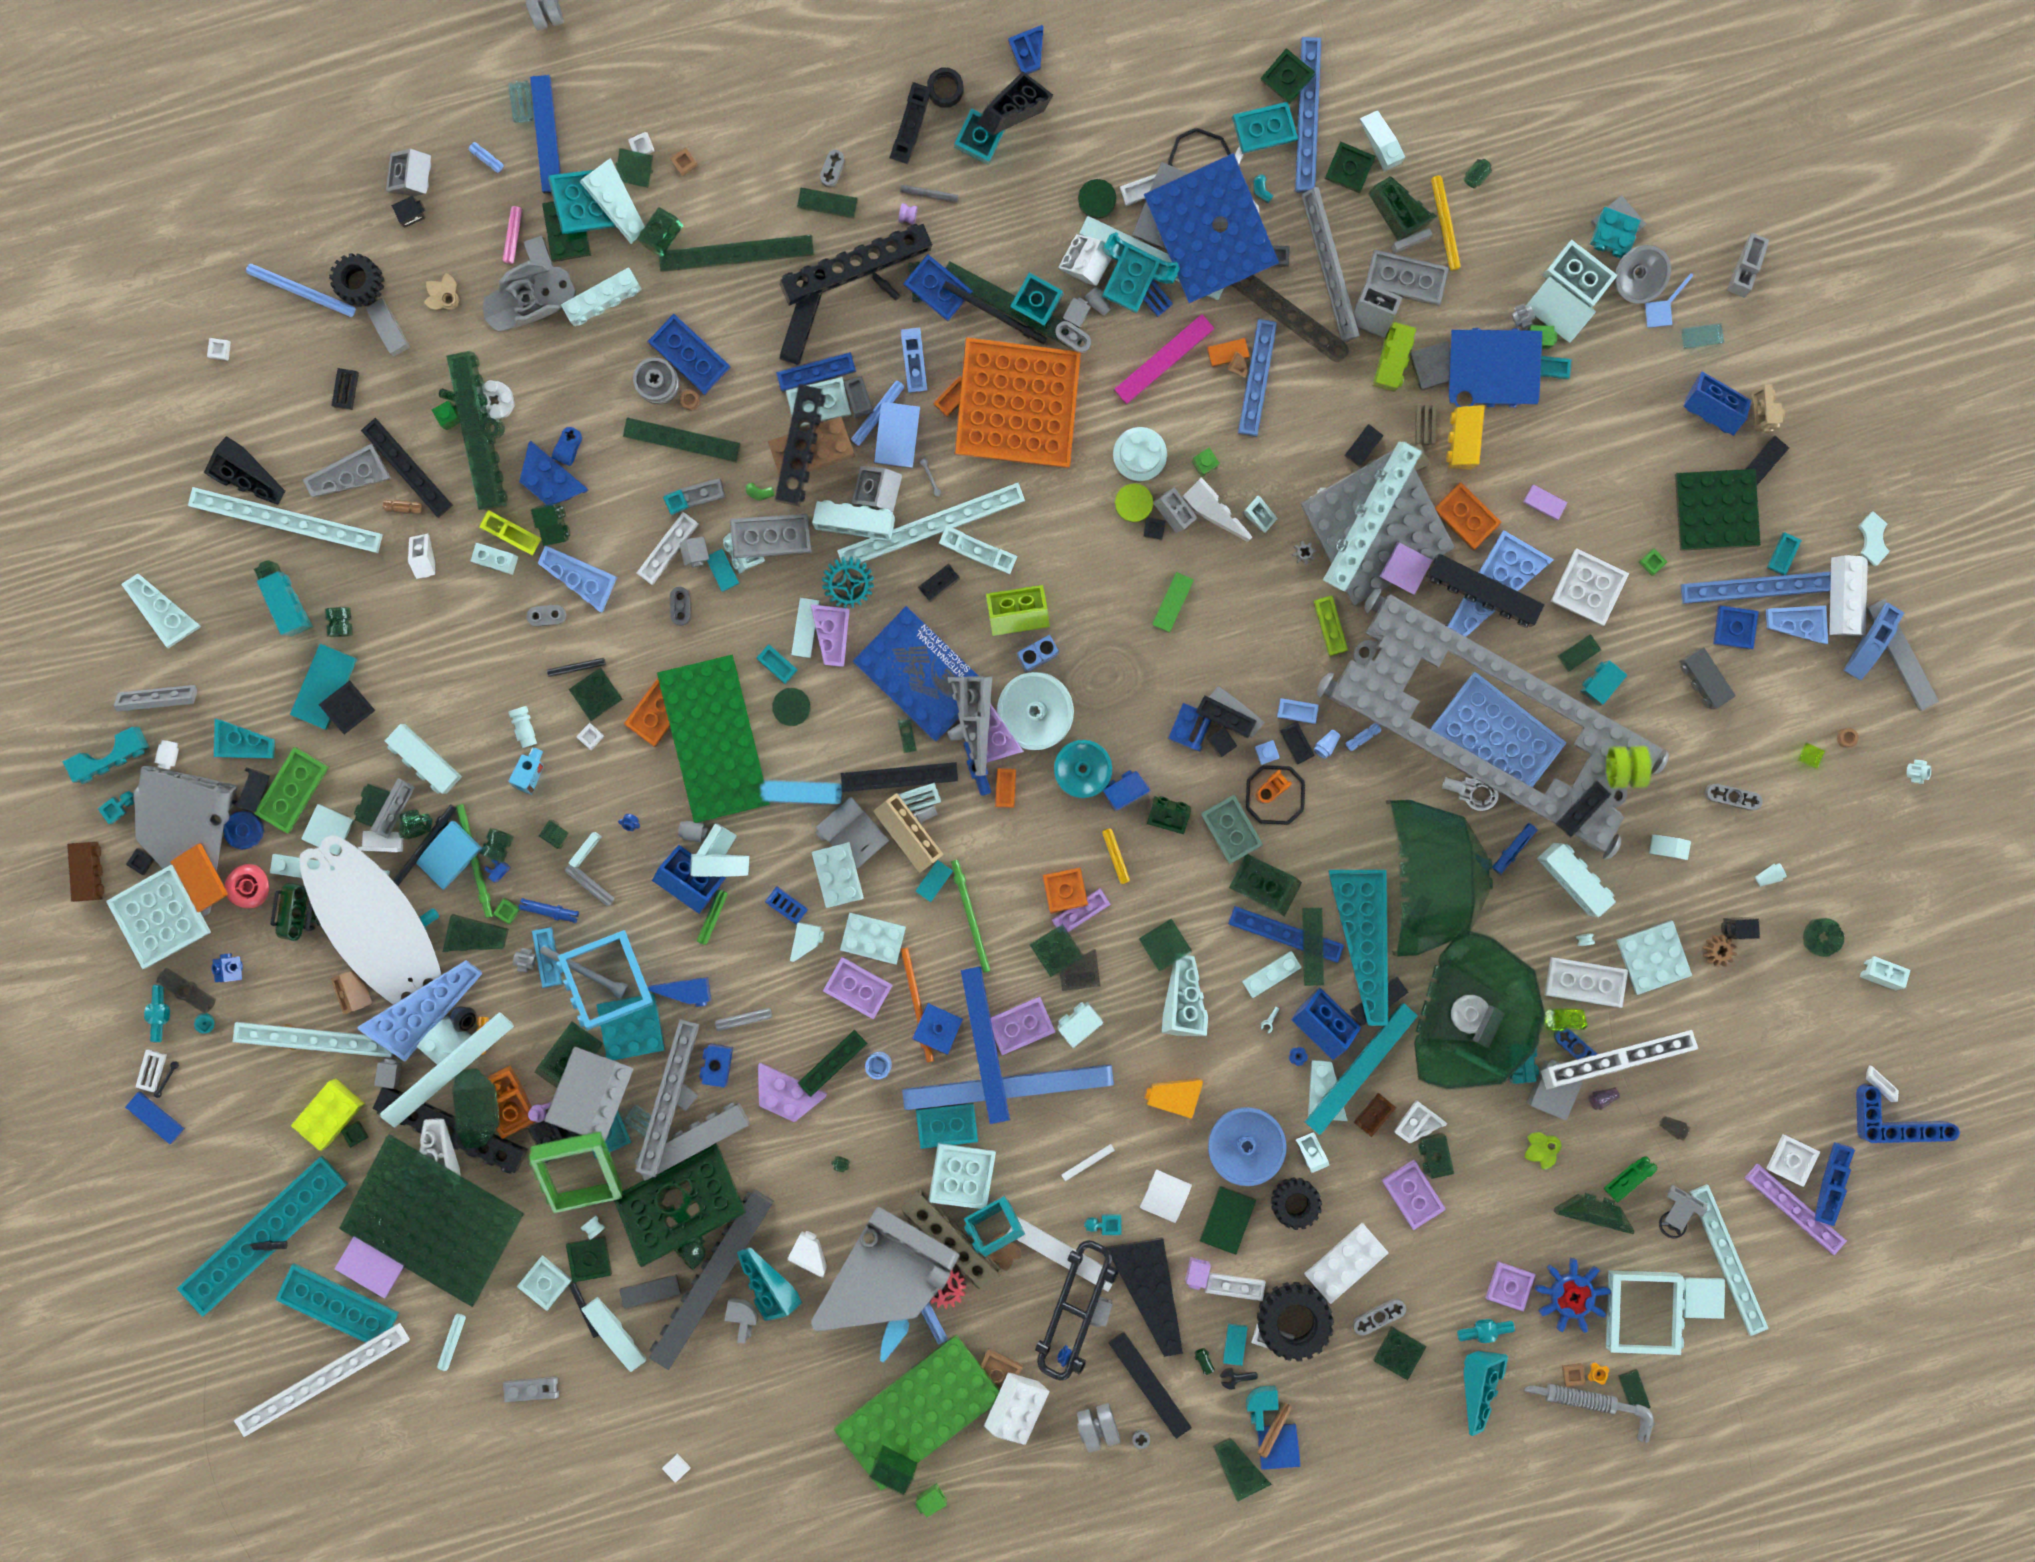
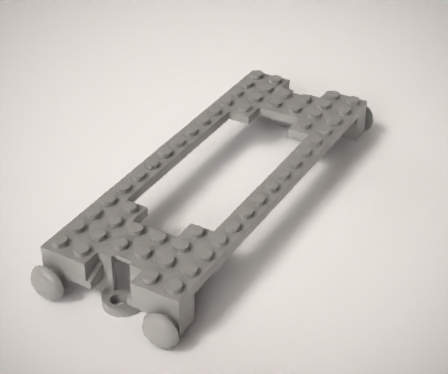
M1382 588L1373 590L1365 602L1364 609L1367 614L1370 610L1376 612L1366 634L1376 639L1377 642L1365 640L1359 643L1353 653L1354 661L1350 660L1337 682L1332 680L1334 673H1327L1317 687L1319 698L1324 693L1329 696L1330 700L1344 708H1352L1554 824L1595 781H1598L1612 795L1574 835L1581 838V842L1591 848L1604 852L1603 859L1613 857L1621 845V837L1619 834L1615 835L1624 819L1622 813L1614 808L1622 805L1626 800L1627 788H1611L1608 784L1606 774L1608 749L1610 747L1624 746L1629 751L1631 746H1646L1651 758V775L1660 773L1667 765L1669 760L1667 750H1663L1392 595H1388L1385 598L1380 596ZM1365 647L1369 650L1367 658H1362L1359 655L1360 648ZM1381 649L1375 661H1372L1376 651ZM1449 651L1583 727L1574 745L1589 753L1590 756L1573 786L1570 787L1562 781L1554 779L1547 793L1543 794L1412 720L1410 717L1416 709L1419 700L1406 694L1403 690L1421 658L1439 667ZM1617 790L1621 794V797L1618 801H1616L1617 799L1614 798V795L1617 792Z

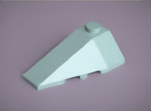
M1175 954L1163 1011L1162 1033L1207 1036L1208 1014L1203 1005L1202 999H1204L1203 992H1200L1199 975L1194 956Z

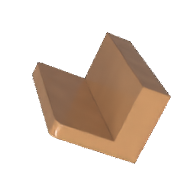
M354 970L331 978L343 1015L372 1005L365 981Z

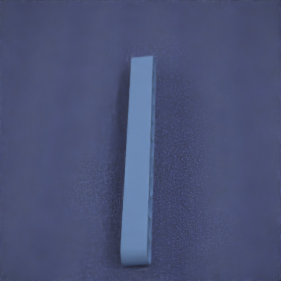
M1112 1065L1002 1077L1006 1098L1114 1085ZM982 1080L902 1090L904 1110L985 1101Z

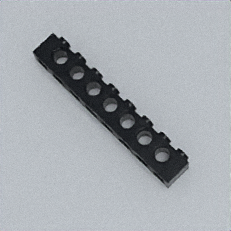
M924 224L910 225L907 227V230L892 232L885 239H882V237L877 238L871 242L872 244L867 246L864 244L854 248V251L849 253L844 251L837 254L836 258L831 260L826 258L819 261L818 265L813 267L808 265L801 268L800 272L795 274L790 272L783 275L782 279H780V287L788 305L791 306L931 251L933 244ZM904 240H912L913 245H906ZM893 246L896 251L889 252L886 247ZM875 253L878 258L871 259L868 254ZM858 260L860 265L853 266L850 261ZM840 267L843 272L835 273L833 268ZM820 273L824 275L825 279L817 280L815 275ZM800 280L805 281L807 286L799 287L797 282Z
M382 1087L372 1109L376 1110L377 1114L380 1115L404 1092L395 1088ZM426 1102L415 1110L418 1113L417 1119H413L410 1114L400 1123L403 1126L407 1124L413 1127V1131L422 1134L425 1120H429V1118L444 1119L446 1126L453 1128L454 1133L449 1136L454 1149L458 1150L460 1148L466 1151V1155L476 1158V1156L480 1157L484 1163L491 1166L495 1164L501 1167L503 1172L509 1174L519 1170L528 1150L519 1144L505 1138L502 1139L499 1135ZM464 1134H468L471 1137V1143L464 1141ZM482 1142L489 1145L488 1151H484L481 1148ZM500 1150H503V1151L506 1152V1154H507V1158H506V1159H501V1158H500V1156H499V1151H500Z

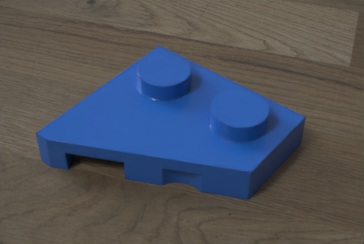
M1043 25L1008 38L1020 72L1023 71L1027 75L1041 68Z

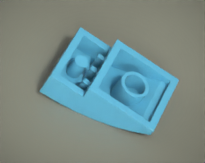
M451 821L427 847L416 864L442 890H445L483 848L456 821Z
M908 1319L887 1322L880 1361L883 1363L908 1333L910 1324L907 1321Z

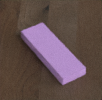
M1100 888L1087 896L1088 906L1066 910L1051 919L1062 936L1111 905Z

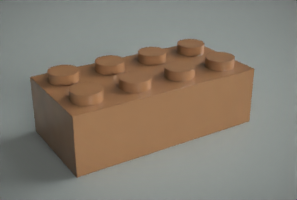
M841 416L816 426L815 433H818L816 445H812L811 452H814L812 464L808 465L807 471L812 472L855 457ZM810 427L802 429L801 431H808ZM788 434L768 441L779 476ZM803 441L796 445V449L799 451L806 448V443ZM795 461L792 464V468L795 470L802 467L801 461Z

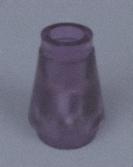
M1615 1087L1592 1092V1095H1589V1102L1594 1110H1602L1620 1098V1095Z

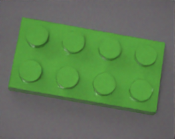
M293 747L254 814L285 833H290L329 766L299 748Z

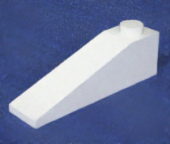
M425 1120L420 1140V1152L417 1156V1168L414 1171L413 1177L416 1196L453 1195L462 1186L460 1167L445 1120Z

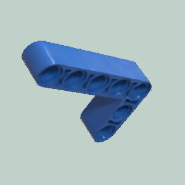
M1863 1084L1856 1091L1857 1133L1865 1141L1870 1143L1955 1141L1960 1135L1959 1128L1955 1124L1946 1121L1882 1122L1881 1093L1879 1089ZM1871 1090V1096L1867 1099L1866 1092ZM1871 1109L1872 1115L1867 1118V1111ZM1929 1127L1930 1133L1926 1136L1925 1131ZM1949 1127L1950 1131L1945 1135V1129ZM1891 1128L1892 1133L1887 1137L1886 1132ZM1911 1128L1910 1135L1906 1136V1130ZM1872 1129V1135L1867 1137L1868 1130Z

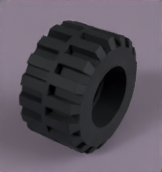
M353 253L348 254L349 257L341 256V261L336 260L334 262L337 264L336 267H331L333 274H329V279L333 281L330 282V285L334 289L335 294L348 304L356 305L357 307H362V304L368 306L370 301L373 303L377 301L375 297L381 296L380 289L384 290V285L381 284V282H384V277L381 276L383 274L382 271L368 257L357 253L355 256ZM357 271H365L366 279L364 284L358 289H350L348 283L351 275Z
M1292 1177L1291 1180H1283L1284 1183L1277 1185V1189L1272 1192L1273 1198L1271 1197V1207L1276 1218L1289 1229L1292 1227L1294 1230H1298V1228L1303 1230L1306 1229L1307 1225L1311 1227L1313 1225L1312 1222L1319 1219L1318 1214H1321L1322 1211L1320 1208L1322 1205L1320 1194L1310 1182L1302 1178L1296 1179ZM1295 1193L1304 1194L1307 1198L1305 1209L1297 1214L1289 1213L1285 1207L1287 1199Z

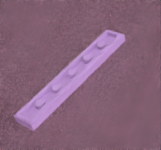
M1756 1164L1746 1175L1745 1179L1832 1255H1835L1847 1242L1828 1224L1816 1221L1815 1213L1759 1164Z

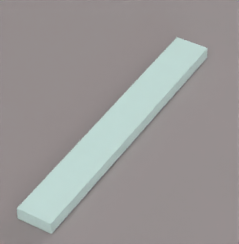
M1087 216L1079 235L1099 239L1106 243L1109 235L1117 232L1118 236L1125 242L1159 259L1172 263L1169 254ZM1176 276L1175 281L1180 282L1178 276ZM1223 289L1208 296L1219 300Z
M499 1012L381 1112V1118L395 1128L514 1027L513 1023Z
M235 1022L233 1042L393 1057V1053L363 1034Z
M1706 1184L1689 1191L1690 1195L1707 1204L1706 1213L1704 1216L1699 1215L1748 1334L1753 1336L1769 1329L1709 1185Z

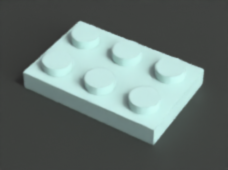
M849 842L812 852L826 908L864 899Z
M850 912L840 950L897 964L906 926Z

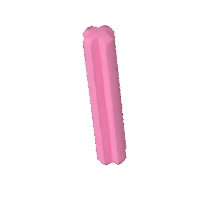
M516 206L511 207L503 254V262L507 264L514 263L522 217V209Z

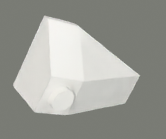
M1202 477L1183 495L1182 498L1195 514L1246 542L1252 539V536L1235 517L1233 519L1230 517L1232 515L1230 509L1222 503L1219 504V496Z

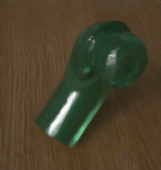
M444 388L439 390L440 398L455 402L456 409H465L467 401L464 397Z

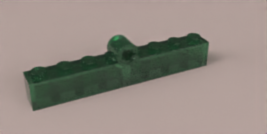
M471 351L447 355L478 510L485 511L507 506L506 501L508 497L506 491L503 490L502 482L504 478L498 466L500 458L494 447L496 443L495 438H500L504 434L505 426L502 421L491 418L490 414L487 413L486 405L488 401L482 390L484 382L478 370L480 366L478 356ZM494 425V430L491 432L490 428Z

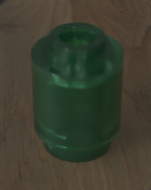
M1477 159L1465 173L1464 182L1473 189L1480 186L1492 172L1491 163L1486 159Z

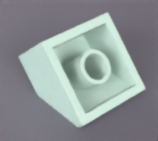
M446 1015L427 1033L417 1047L438 1065L472 1035L467 1031H456L450 1016Z

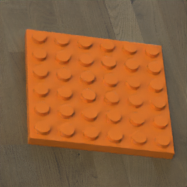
M966 337L954 455L1070 468L1081 353Z

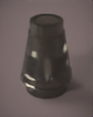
M1665 1115L1659 1123V1126L1674 1138L1683 1141L1691 1128L1687 1126V1123L1666 1117Z

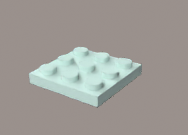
M1668 921L1616 940L1636 995L1692 976L1673 921Z
M938 1143L928 1201L930 1203L978 1209L986 1207L996 1152L994 1150Z

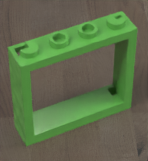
M601 1132L531 1147V1155L528 1156L530 1167L534 1168L535 1179L539 1180L540 1190L542 1193H545L547 1205L550 1204L553 1213L622 1199V1182ZM594 1150L607 1183L558 1194L544 1161Z

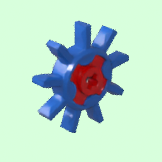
M1570 1258L1569 1273L1561 1276L1556 1268L1551 1265L1547 1266L1549 1273L1555 1278L1552 1287L1536 1285L1535 1290L1541 1294L1550 1295L1551 1303L1543 1306L1538 1311L1542 1316L1549 1315L1555 1310L1561 1313L1556 1327L1559 1331H1564L1569 1318H1577L1580 1329L1584 1333L1588 1332L1584 1316L1590 1311H1593L1600 1317H1606L1607 1314L1594 1304L1596 1296L1611 1294V1290L1608 1287L1593 1288L1591 1281L1600 1271L1597 1267L1593 1266L1585 1276L1577 1274V1260Z

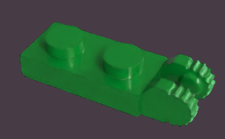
M1644 1156L1621 1172L1604 1187V1190L1618 1203L1647 1177H1651L1658 1170L1656 1164L1650 1163V1159L1647 1156Z

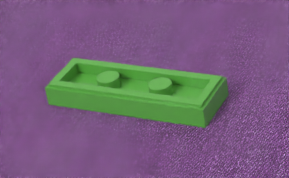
M1178 572L1175 573L1153 621V626L1170 633L1194 581L1193 579Z

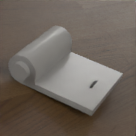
M852 797L816 826L818 831L815 833L822 841L826 839L832 846L850 843L856 870L889 842L888 838Z

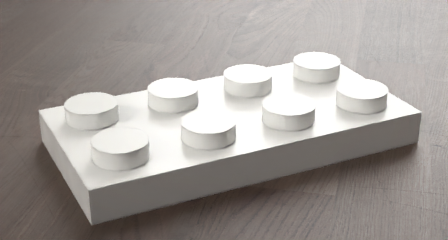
M1361 1223L1304 1274L1327 1301L1332 1304L1389 1252L1368 1228Z

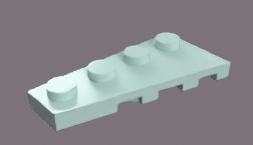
M611 158L581 179L580 183L630 244L647 232Z
M136 574L121 584L167 648H170L201 627L141 575Z

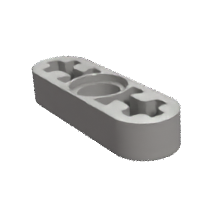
M1710 784L1705 788L1706 798L1713 802L1747 810H1757L1762 806V797L1754 792L1720 784ZM1716 787V791L1724 793V795H1715L1713 797L1711 790H1714ZM1732 791L1738 794V800L1734 803L1729 800V794ZM1753 798L1756 801V804H1752L1751 806L1750 802L1743 801V799Z
M1392 1299L1356 1317L1353 1321V1329L1359 1335H1367L1404 1316L1406 1306L1400 1299ZM1394 1304L1401 1306L1398 1313L1395 1310L1391 1311L1394 1309ZM1385 1308H1387L1388 1311H1391L1389 1312L1391 1314V1317L1388 1316V1313L1384 1310ZM1377 1312H1383L1385 1317L1383 1321L1376 1322L1374 1315ZM1370 1316V1319L1374 1325L1371 1326V1324L1368 1323L1365 1325L1364 1330H1362L1361 1328L1357 1329V1327H1359V1322H1369L1367 1317Z

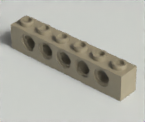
M920 1188L904 1203L902 1207L904 1216L909 1220L912 1219L917 1224L919 1231L926 1233L959 1255L960 1252L968 1253V1258L959 1256L956 1262L958 1269L963 1275H967L971 1279L972 1284L977 1289H981L983 1292L986 1291L1001 1276L1002 1269L989 1256L984 1257L981 1253H977L972 1244L974 1241L936 1203H930L928 1201L929 1196ZM920 1210L926 1211L927 1214H928V1216H927V1217L921 1216V1215L919 1214V1211H920ZM938 1224L942 1230H935L932 1225ZM946 1239H954L955 1244H949ZM978 1265L982 1267L983 1271H976L974 1269V1266Z

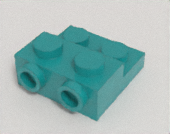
M1604 207L1589 245L1594 246V249L1598 251H1608L1616 258H1623L1632 249L1641 220Z

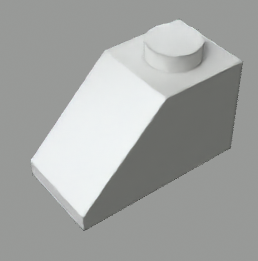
M428 533L409 538L408 562L416 579L435 575L436 563Z

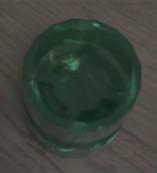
M334 607L325 609L326 621L329 622L326 625L327 637L353 635L352 624L349 623V620L352 619L351 608Z
M490 828L486 836L488 842L483 844L480 854L493 860L504 862L508 853L506 848L511 846L514 836L498 829Z

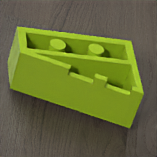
M1396 322L1390 326L1384 341L1373 386L1393 392L1398 387H1402L1404 381L1402 374L1404 368L1406 369L1409 363L1408 355L1409 351L1412 350L1417 328Z

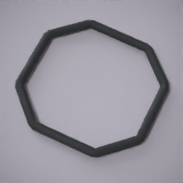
M1194 128L1176 138L1168 165L1173 166L1172 161L1180 139L1194 132L1221 140L1227 155H1230L1231 152L1222 136Z
M1263 765L1247 779L1246 809L1259 823L1288 825L1304 811L1305 781L1292 767ZM1263 769L1290 770L1301 782L1300 810L1288 821L1261 820L1249 807L1250 781Z

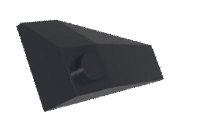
M227 436L214 449L204 471L206 475L223 485H234L238 487L239 491H250L256 497L277 505L281 502L286 492L243 446Z

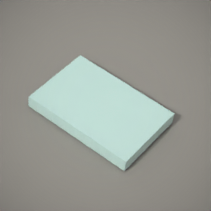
M1549 276L1525 306H1531L1537 318L1547 326H1554V331L1569 343L1596 313L1593 308L1552 276Z
M842 377L807 385L821 388L824 392L823 395H826L824 407L821 406L819 414H822L821 423L840 416L842 418L852 416ZM798 388L786 390L791 414H793ZM811 403L806 404L804 407L806 412H811L814 409V405ZM807 422L802 423L800 428L810 426V424Z

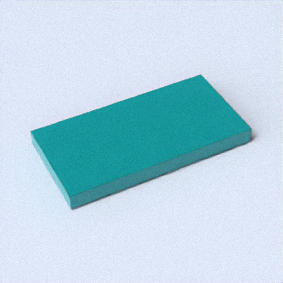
M320 643L290 715L327 730L331 719L318 704L348 682L357 658Z

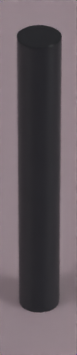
M604 658L556 667L547 669V675L551 677L604 666L606 662Z
M576 1282L569 1284L568 1286L592 1337L599 1336V1333L582 1311L586 1303Z

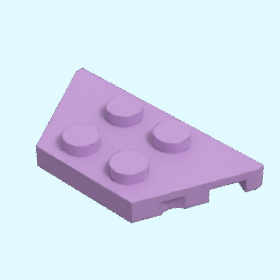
M759 1063L758 1065L759 1106L788 1120L797 1121L823 1100L828 1093L818 1090L810 1097L799 1086V1080L765 1064Z

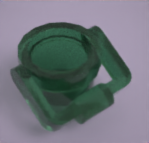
M414 809L399 815L400 838L413 839L431 831L432 818L429 814L420 815L419 811Z

